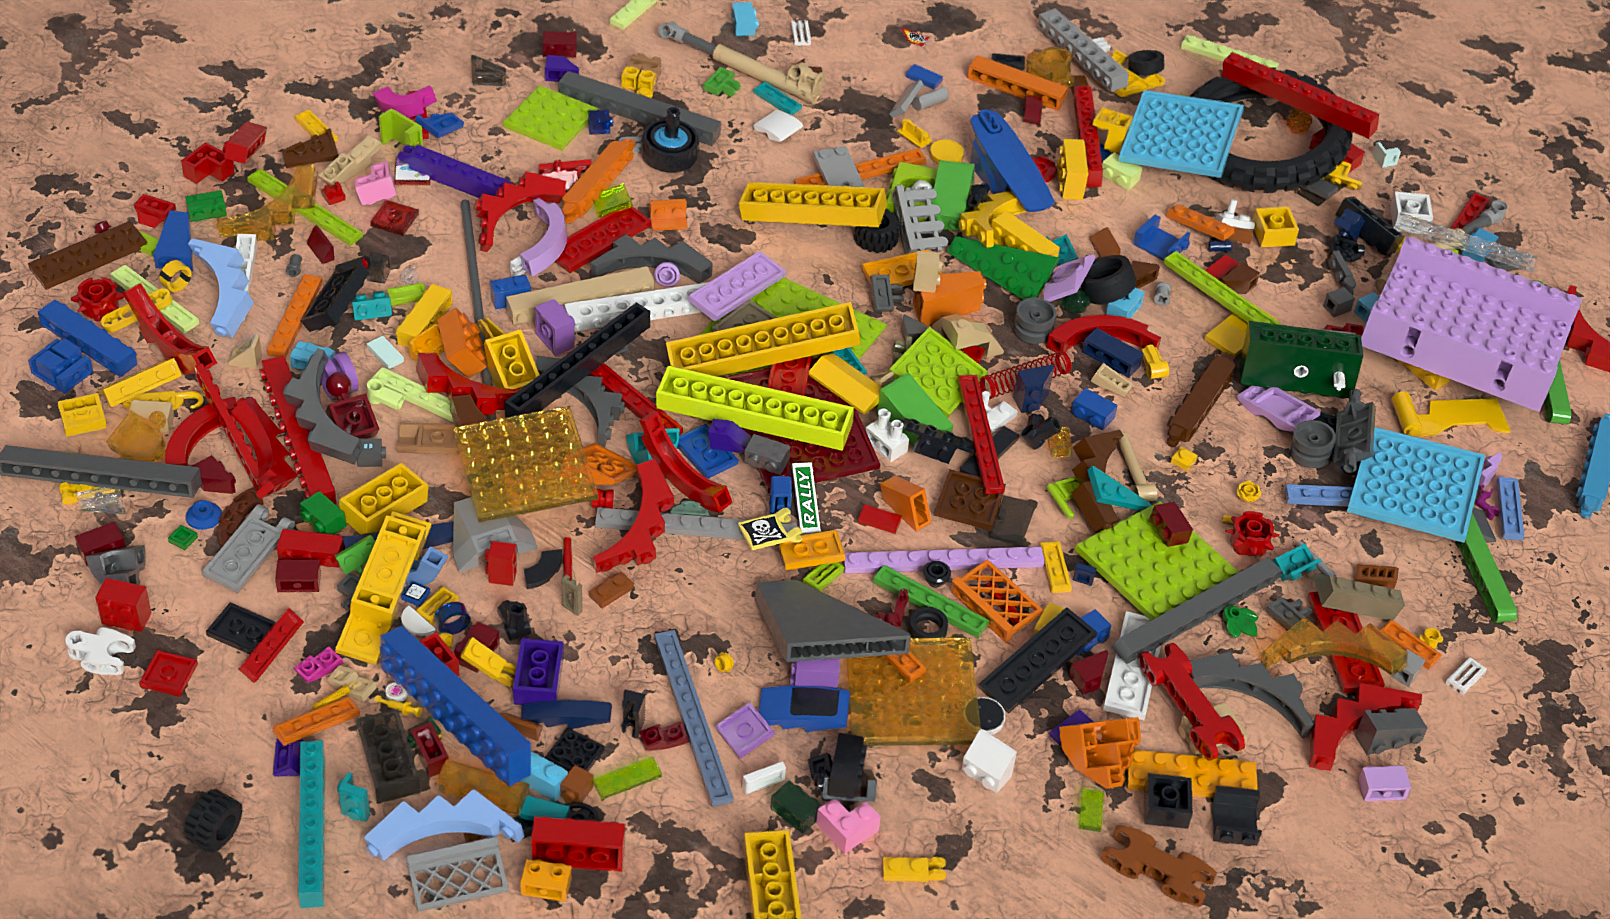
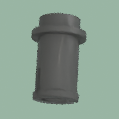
M293 254L290 257V263L286 267V272L290 277H296L301 272L302 257L298 254Z

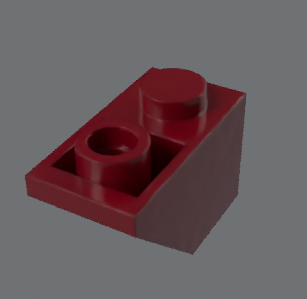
M212 455L191 466L200 468L202 482L200 487L203 491L228 494L236 492V479L231 472L228 473L223 463L217 461Z

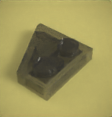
M471 55L472 85L506 86V68Z

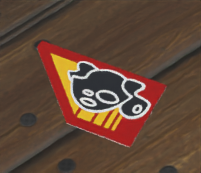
M901 28L908 42L923 47L930 38Z

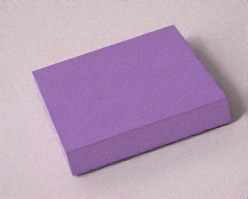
M750 702L715 725L718 733L739 759L775 735L773 729Z

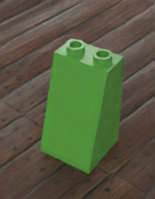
M943 160L939 162L934 185L937 196L931 201V204L940 207L941 211L938 216H935V221H942L944 229L961 231L958 222L960 220V213L969 212L968 200L971 195V186L974 185L975 164Z
M909 373L880 389L877 417L880 409H887L891 413L889 419L891 423L894 420H900L903 423L904 418L916 419L921 424L933 425L944 432L953 431V424ZM903 427L902 433L909 438V444L914 447L919 435L908 432Z

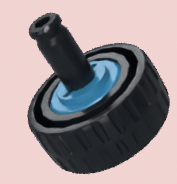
M677 107L667 109L666 119L650 123L644 129L641 140V154L644 161L650 167L667 173L682 172L689 169L696 162L699 151V136L692 126L680 121L681 111Z

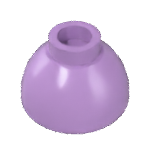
M664 262L657 266L654 276L657 283L661 286L671 287L679 281L680 272L673 263Z

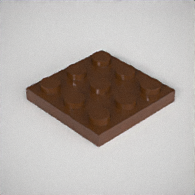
M949 469L934 516L992 531L1004 493L985 494L981 477Z

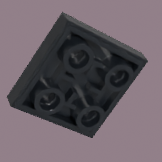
M567 728L544 758L565 769L568 773L574 765L589 772L605 751V746Z

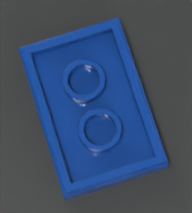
M704 424L680 435L677 448L702 476L709 479L738 465L739 459L731 451L710 449L708 434L710 428L707 424Z

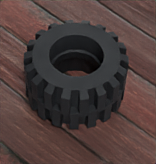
M886 209L879 227L855 226L854 239L857 245L861 246L863 250H868V252L885 253L887 250L891 251L893 247H896L899 239V218L895 213Z
M211 789L207 793L205 792L195 802L186 818L183 831L185 838L208 852L213 853L216 850H220L232 838L239 826L243 813L242 804L218 789Z

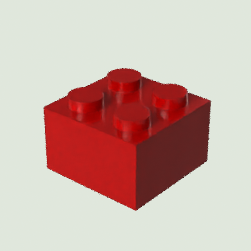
M105 578L95 597L101 623L110 627L114 626L128 631L142 632L152 614L146 586Z

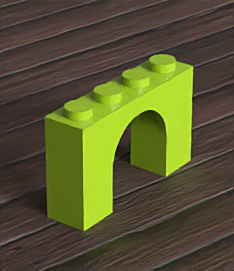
M899 162L898 168H894L893 178H891L890 187L887 190L886 209L896 214L892 193L898 185H903L905 191L906 188L910 187L911 189L916 181L924 180L934 188L938 169ZM925 201L914 202V206L926 205ZM928 217L917 218L918 222L928 221Z

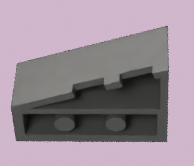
M1415 708L1395 709L1393 713H1387L1385 709L1379 710V713H1371L1370 710H1365L1355 737L1366 755L1380 754L1385 750L1399 749L1407 744L1421 742L1427 731V726Z

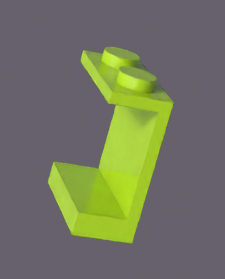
M392 108L379 116L381 144L384 145L394 138L404 145L413 147L417 145L423 146L421 125Z

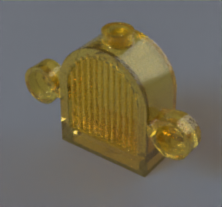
M1049 47L1038 53L1032 52L1028 54V59H1026L1027 73L1055 83L1061 80V84L1066 87L1074 85V76L1070 74L1072 59L1070 51L1061 47Z
M130 411L106 442L110 450L121 455L119 457L121 459L147 462L162 460L165 457L166 445L160 428L166 425V417L162 412L155 411L150 414L148 421Z

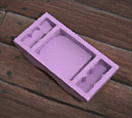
M1088 255L1055 267L1052 281L1045 283L1044 300L1051 302L1076 293L1096 258L1095 255Z
M1251 386L1237 395V399L1251 413L1264 416L1277 429L1294 432V428L1299 423L1314 420L1320 416L1321 412L1277 387L1265 389L1263 387Z

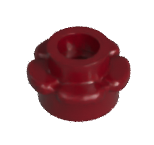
M107 220L101 221L93 225L94 233H102L109 230L111 225L108 224Z

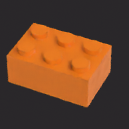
M457 308L437 319L446 358L469 379L487 368L486 354L482 348L483 341L479 336L480 329L476 323H472L464 312L461 313Z

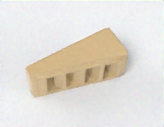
M1104 363L1091 379L1092 383L1123 397L1127 395L1134 385Z

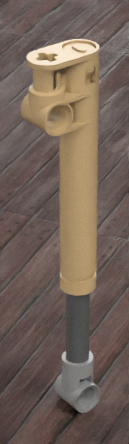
M674 21L664 23L659 27V34L662 38H670L681 44L686 43L712 55L716 61L760 81L767 82L771 86L806 102L814 104L819 98L825 74L822 72L818 74L812 71L806 63L802 62L791 66L788 74L722 44L714 45L692 35Z
M1499 200L1494 201L1489 209L1479 215V218L1461 229H1454L1432 244L1445 250L1457 249L1467 241V238L1473 232L1476 233L1479 228L1489 227L1494 223H1501L1508 207L1507 204ZM1392 270L1376 279L1375 287L1379 293H1382Z

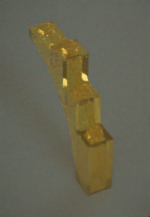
M315 165L297 166L289 186L281 195L262 208L232 218L217 219L220 237H237V234H256L257 241L274 240L276 225L294 224L296 209L314 208L318 179Z

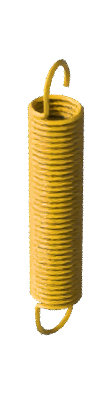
M344 685L312 704L313 709L315 708L316 710L343 698L351 690L347 685Z

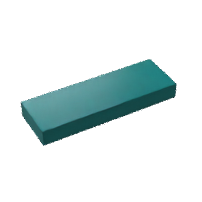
M763 82L753 89L755 95L791 116L802 109V104L767 82Z

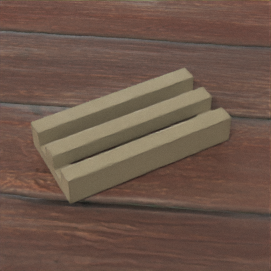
M566 575L562 578V606L578 616L582 613V585L580 583L576 585V581L574 579L570 581V577Z

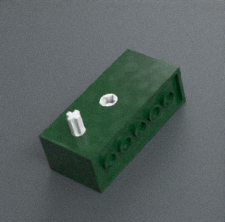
M1249 321L1239 363L1240 384L1249 387H1263L1265 389L1277 387L1283 391L1333 396L1341 399L1349 398V391H1354L1364 356L1361 335Z

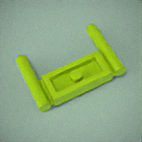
M1076 477L1057 481L1055 484L1050 483L1046 487L1068 519H1072L1074 513L1066 503V500L1073 499L1074 497L1071 492L1080 486Z

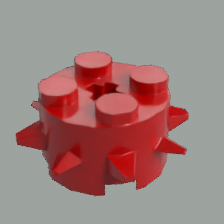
M102 277V280L88 278L78 286V293L71 297V301L80 304L78 312L81 311L86 317L99 322L106 314L119 309L118 301L125 297L122 293L116 292L118 284H114L110 279Z
M1245 511L1242 516L1231 517V521L1234 524L1233 529L1225 530V532L1231 534L1230 541L1238 555L1262 557L1267 550H1274L1271 539L1280 535L1274 533L1273 522L1262 517V513Z

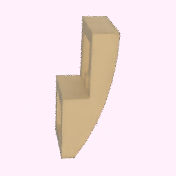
M340 665L326 679L337 690L347 685L351 690L347 695L362 702H365L377 688L374 681L359 677L356 670Z

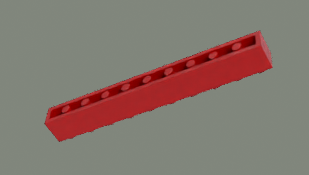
M1231 52L1223 60L1222 77L1367 139L1378 129L1379 113L1237 53Z
M285 356L262 360V369H259L262 380H266L264 386L266 393L271 394L269 395L271 406H275L274 414L276 420L280 419L281 421L279 422V427L282 433H285L284 441L286 447L290 446L291 461L295 460L296 462L294 463L296 474L301 476L299 477L300 486L302 489H306L304 491L305 499L320 491L330 501L337 504L335 489L322 454L311 450L308 435L311 430L299 426L295 417L299 407L287 403L284 396V387L292 379Z

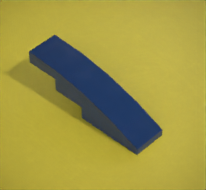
M552 700L524 703L521 718L538 724L544 723L547 728L567 724L570 729L610 723L612 704L610 702L590 700Z

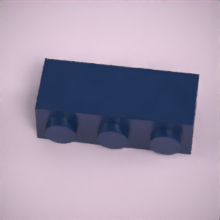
M1096 328L1085 339L1082 353L1102 364H1106L1127 378H1130L1141 366L1144 354L1099 328Z

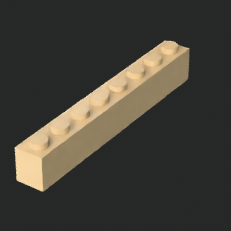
M646 266L507 296L506 308L512 324L515 325L535 320V307L552 299H555L559 305L561 304L564 307L566 303L654 291V279Z

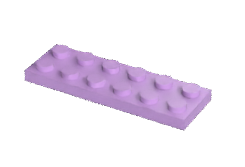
M759 251L691 293L688 301L712 320L717 321L748 299H751L784 278L787 271Z

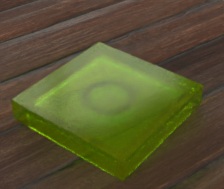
M624 183L601 191L599 199L593 201L599 217L633 206Z

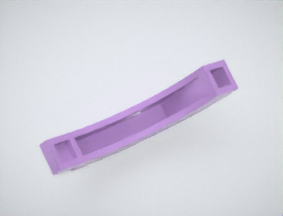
M540 198L533 200L535 212L549 226L548 231L536 245L520 253L523 269L531 276L540 273L556 261L566 246L568 236L564 215L560 207L555 202L548 204Z

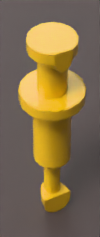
M379 695L374 697L376 702L387 704L389 708L402 711V714L405 716L412 713L415 714V717L419 718L423 711L422 707H412L410 701L402 703L393 699L384 700Z

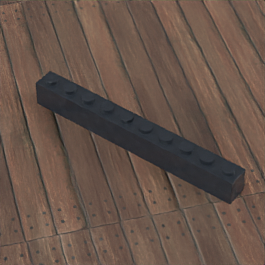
M637 302L506 400L505 418L520 428L649 329L651 311Z

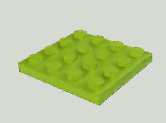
M539 85L503 121V127L562 151L598 114V108Z
M931 327L889 369V371H893L894 379L909 373L947 418L963 402L958 384V376L977 375L980 383V378L989 372L960 349L955 350L951 342Z

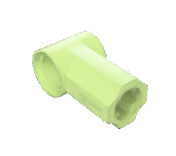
M377 378L370 379L367 382V397L370 403H382L396 410L402 407L405 400L404 394L384 386V382Z

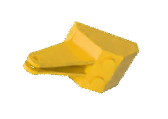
M488 317L484 318V321L482 319L478 320L479 328L486 339L484 349L487 366L496 387L522 389L540 375L521 329L506 334Z

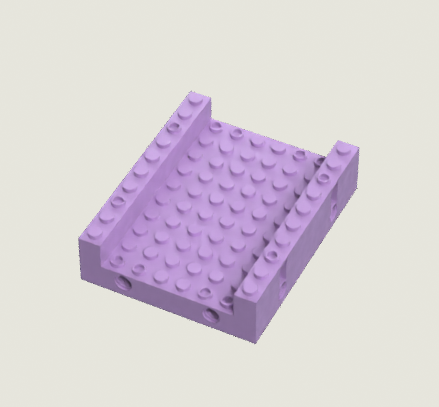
M1406 236L1394 268L1369 315L1361 337L1362 347L1540 412L1556 375L1559 359L1582 298L1574 294L1562 292L1557 288L1542 285L1540 282L1531 281L1521 275L1509 273L1504 269L1492 267L1487 263L1478 262L1468 256L1456 254L1451 250L1439 248L1434 244L1425 243L1415 237Z

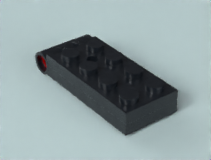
M362 256L335 266V271L301 319L302 324L309 332L320 331L325 327L335 326L340 322L341 315L347 311L349 303L355 299L357 291L363 287L364 281L369 275L367 270L371 269L372 263L368 256Z

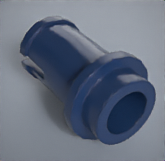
M1227 239L1225 241H1209V252L1225 251V253H1228V251H1231V241Z

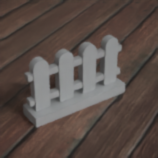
M903 185L896 186L892 196L900 222V232L905 254L931 249L941 252L942 248L947 246L948 240L946 237H939L938 232L944 229V223L942 221H935V216L939 215L941 209L938 205L931 204V201L936 198L937 192L934 189H928L927 186H923L922 190H911L909 187L905 191ZM925 201L926 203L924 206H914V202ZM929 217L927 222H918L917 219ZM932 233L933 237L922 238L921 234Z

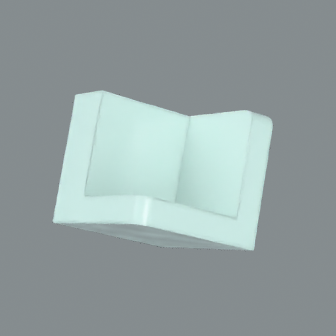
M1377 142L1373 156L1381 167L1397 165L1401 151L1398 148L1386 150L1380 142Z

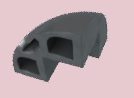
M145 545L95 553L86 556V560L92 574L101 584H103L105 578L139 585L141 582L138 578L139 572L145 569Z

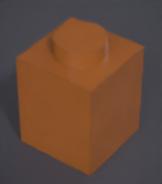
M574 765L560 783V796L569 803H582L593 789V774Z

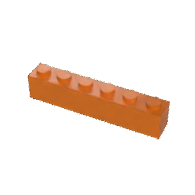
M979 55L969 65L967 79L1023 99H1025L1026 94L1041 97L1043 106L1057 111L1060 110L1066 101L1068 87Z

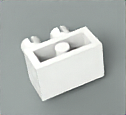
M880 409L878 411V420L868 425L866 432L873 448L889 462H892L908 452L909 438L902 433L904 424L900 420H894L892 423L889 422L891 413L887 409Z

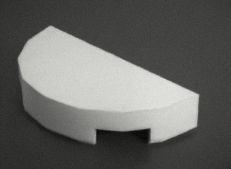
M409 605L403 610L401 615L402 626L414 637L416 635H426L427 637L436 632V629Z

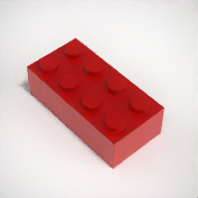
M547 816L534 817L531 837L532 860H542L543 862L554 864L562 863L577 869L622 872L625 852V824L597 822L595 820L583 821L571 818L557 819Z

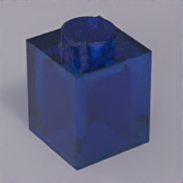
M609 109L588 110L590 135L610 134V127H613V116L609 115Z

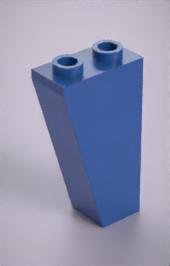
M169 211L153 254L156 268L162 269L170 261L179 260L193 272L192 249L188 245L191 240L188 212Z

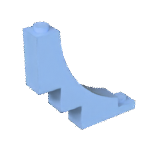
M191 238L188 245L192 249V253L199 257L204 265L216 274L219 283L218 305L210 324L218 336L233 338L254 304L249 293L244 291L249 280L243 270L239 269L244 259L236 248Z
M473 789L455 806L438 795L423 810L417 812L403 801L375 826L364 839L367 844V852L375 858L377 856L382 861H385L402 847L436 834L463 832L493 838L501 832L507 839L512 838L517 843L524 838V834L518 822Z

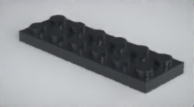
M1066 607L979 683V689L991 699L996 700L1009 714L1097 636V631Z

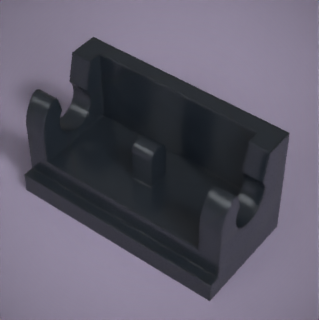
M624 690L622 733H625L628 726H633L632 737L637 739L645 721L646 694Z

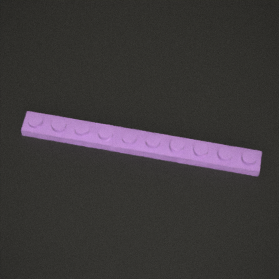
M1042 547L853 552L845 553L843 564L845 573L879 572L884 565L897 572L923 571L925 564L930 561H942L951 570L974 569L987 559L998 569L1044 567L1045 561Z

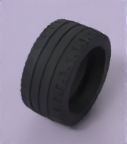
M1110 255L1094 260L1081 284V288L1089 303L1101 305L1124 298L1135 289L1137 281L1132 265L1126 256Z

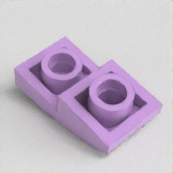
M1500 452L1493 457L1489 456L1485 460L1478 489L1482 485L1486 487L1495 476L1502 458Z

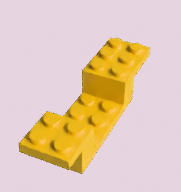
M392 511L391 516L386 515L352 597L350 615L336 646L335 653L373 665L377 664L381 654L380 636L390 632L397 614L398 600L414 560L418 561L432 523Z

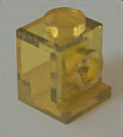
M1069 426L1061 427V432L1048 438L1051 457L1071 456L1073 445L1069 434Z

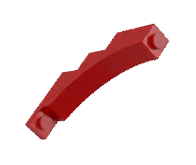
M242 397L235 402V408L231 413L247 434L255 450L259 464L257 482L261 487L256 494L262 499L284 489L298 475L284 460L290 453L277 439L282 434V431L253 397L246 399Z
M1359 682L1354 701L1337 699L1333 710V717L1315 715L1311 729L1309 767L1331 771L1337 747L1346 736L1358 728L1365 710H1370L1371 713H1379V710L1385 709L1387 713H1393L1395 709L1415 708L1418 712L1422 702V694Z

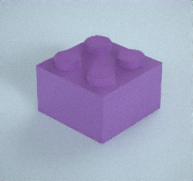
M555 299L536 306L535 334L554 356L573 349L576 338L574 318L569 316L561 304L559 305Z

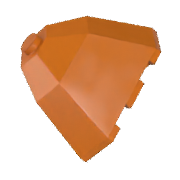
M1139 717L1059 727L1062 749L1077 771L1106 789L1123 785L1125 780L1123 774L1125 769L1130 768L1134 758L1133 749L1135 745H1139L1141 740Z

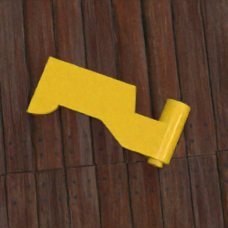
M1398 392L1391 399L1405 435L1413 437L1436 436L1454 425L1486 424L1487 427L1497 432L1510 433L1511 431L1497 398L1433 400L1429 403V414L1417 415L1408 392Z

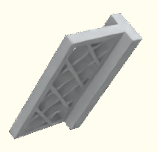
M497 837L407 856V867L418 912L509 892ZM496 857L497 863L493 869L482 864L485 858ZM470 862L476 866L468 874L459 869L463 863ZM448 867L453 872L448 879H445L437 874L440 868ZM478 868L489 873L484 882L473 877ZM426 872L431 876L423 884L416 880L415 873ZM456 873L467 878L461 887L451 882ZM492 876H495L501 880L502 886L493 888L487 885ZM433 878L444 883L439 892L428 887ZM470 880L480 886L477 892L470 893L465 890ZM447 886L458 891L454 897L447 898L442 895ZM424 891L435 896L432 902L421 904L420 897Z

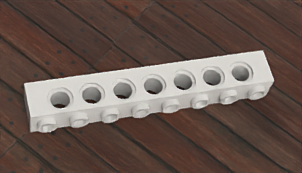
M707 283L564 304V309L575 320L574 332L602 328L636 302L651 311L650 320L701 313V310L688 301V297Z

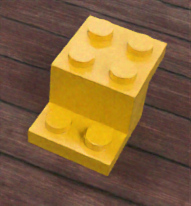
M1104 107L1100 109L1093 125L1101 130H1109L1105 149L1112 153L1121 152L1134 116Z
M98 393L58 401V408L66 437L106 428V419Z

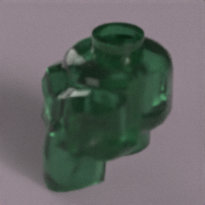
M1079 288L1076 293L1062 297V308L1068 310L1071 314L1084 313L1090 305V298Z

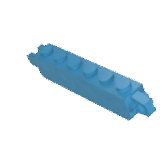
M1605 413L1603 418L1601 417L1598 424L1595 423L1591 434L1594 436H1591L1588 444L1591 449L1588 448L1585 459L1588 461H1585L1582 472H1585V474L1582 473L1579 484L1582 486L1578 487L1575 496L1578 498L1577 506L1581 507L1580 516L1584 518H1589L1593 511L1601 510L1610 484V415Z

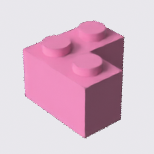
M388 161L370 166V175L354 179L355 188L362 206L374 204L382 199H391L397 195L394 177Z
M831 800L818 809L816 824L845 854L878 832L881 816L867 802L848 812L838 800Z

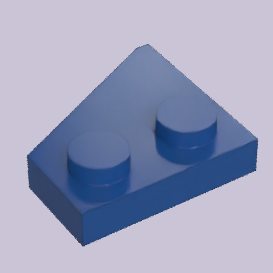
M453 113L431 114V118H422L421 115H417L415 118L416 123L436 138L452 133L464 125V121Z

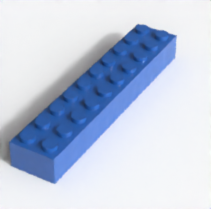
M403 626L380 636L382 658L380 664L382 670L388 673L396 684L401 685L409 696H413L422 708L428 710L435 720L443 724L444 728L451 732L461 744H464L472 755L477 756L486 768H490L499 780H503L510 787L531 775L530 741Z

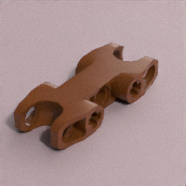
M1117 825L1115 827L1112 837L1125 846L1126 849L1119 850L1110 846L1104 847L1101 859L1105 864L1131 879L1138 878L1141 873L1162 883L1161 890L1166 896L1181 903L1202 906L1206 894L1194 886L1192 882L1199 881L1205 884H1213L1217 872L1211 866L1187 852H1181L1175 857L1156 848L1155 839L1139 829L1124 825Z

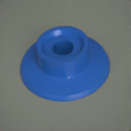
M201 500L188 509L185 519L192 528L199 530L210 529L219 523L222 510L212 502Z

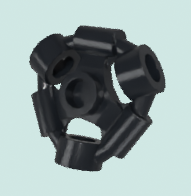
M1335 235L1330 241L1329 250L1331 255L1333 251H1340L1345 262L1349 261L1352 263L1364 256L1365 246L1357 244V241Z

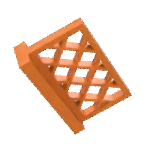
M988 559L963 577L959 578L957 576L952 580L951 593L968 609L988 619V627L1005 643L1012 640L1013 634L1043 613V609ZM989 568L993 572V576L981 575V571ZM968 580H978V587L969 586L966 582ZM980 580L992 581V587H980ZM995 581L1004 582L1007 588H994ZM979 593H992V598L983 599L979 596ZM994 593L1006 594V600H995ZM1016 594L1021 599L1020 601L1008 600V595ZM993 605L1006 606L1005 612H997L993 609ZM1008 606H1020V613L1008 612ZM1022 607H1031L1035 611L1031 614L1022 613ZM1007 618H1020L1019 623L1015 626L1007 622Z

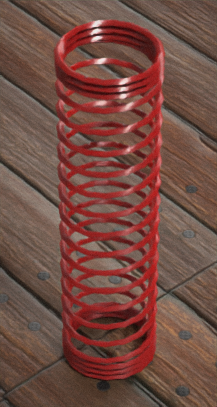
M1059 351L1053 353V355L1049 354L1043 358L1034 359L1006 370L1004 369L1001 372L997 371L991 375L982 376L980 378L981 392L987 391L985 380L989 383L991 390L989 399L998 397L999 394L1009 393V391L1014 392L1015 382L1011 371L1015 373V378L1017 379V369L1021 371L1023 367L1026 370L1027 365L1031 369L1032 363L1036 368L1037 362L1043 366L1042 361L1048 365V359L1055 369L1053 371L1055 376H1052V378H1055L1056 375L1068 374L1072 368L1071 360L1066 352ZM1053 357L1055 358L1056 366L1060 372L1059 375L1057 374L1055 364L1052 361ZM1060 357H1061V359H1062L1063 362H1064L1065 370L1063 369V367H1062V365H1061ZM1006 372L1010 375V381L1012 383V386L1014 387L1013 390L1010 389L1009 381L1006 377ZM1001 374L1005 377V383L1008 388V392L1005 391L1004 384L1001 379ZM996 376L999 378L1003 393H1000L999 386L996 382Z

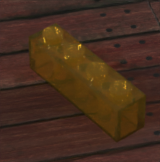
M446 760L438 775L439 792L463 799L470 791L475 789L502 811L520 816L526 797L530 796V784L519 781L509 787L503 780H499L494 773Z

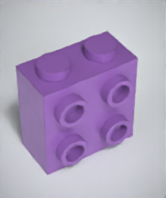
M839 659L792 662L791 674L795 675L790 676V686H816L837 689Z

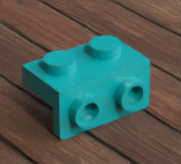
M1067 234L1052 240L1054 244L1060 247L1058 266L1079 259Z
M377 291L373 293L374 295L368 296L364 293L356 294L355 299L351 301L354 319L363 320L392 316L389 294L384 291Z
M1306 543L1272 560L1283 571L1281 575L1282 581L1289 578L1291 581H1294L1303 576L1301 572L1306 571L1308 574L1317 569L1316 564L1322 562L1321 558L1314 560Z
M348 772L345 778L339 781L337 787L342 815L356 821L367 822L370 817L367 789L355 786L353 774Z

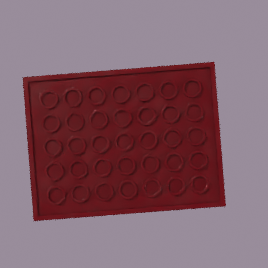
M820 357L811 359L810 369ZM771 368L724 378L767 388ZM808 376L806 397L852 407L815 379ZM855 408L853 424L843 451L742 428L751 437L755 434L790 446V459L781 475L758 468L768 494L770 493L771 477L773 476L791 477V487L794 488L792 463L812 462L814 483L880 469L879 459Z

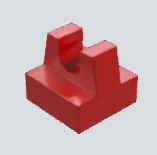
M338 181L335 182L334 186L329 187L327 184L322 189V196L329 205L346 200L345 193Z

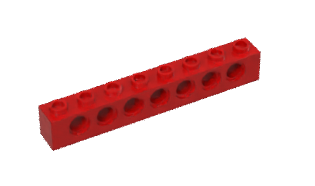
M1075 86L1073 103L1078 140H1084L1088 168L1086 187H1102L1103 168L1097 126L1093 125L1096 116L1092 87Z

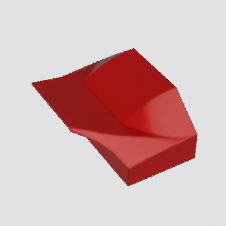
M143 194L135 202L134 208L138 214L139 224L156 228L163 220L167 219L169 211L176 210L175 203Z

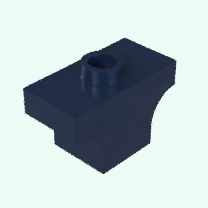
M1346 208L1342 216L1336 218L1334 225L1339 231V235L1357 241L1360 229L1365 221L1361 215Z

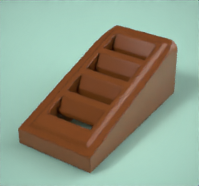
M1357 564L1354 581L1394 589L1398 579L1399 568Z

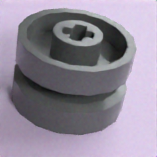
M1034 297L1021 301L1017 306L1016 318L1014 320L1013 331L1016 336L1022 341L1031 344H1040L1048 341L1049 334L1054 330L1057 316L1054 305L1047 300Z
M1308 420L1299 423L1293 432L1290 449L1292 459L1297 464L1307 468H1321L1327 465L1332 460L1336 439L1334 430L1328 424L1321 421Z

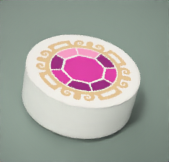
M393 682L387 686V700L393 699L404 702L407 699L408 694L401 685Z

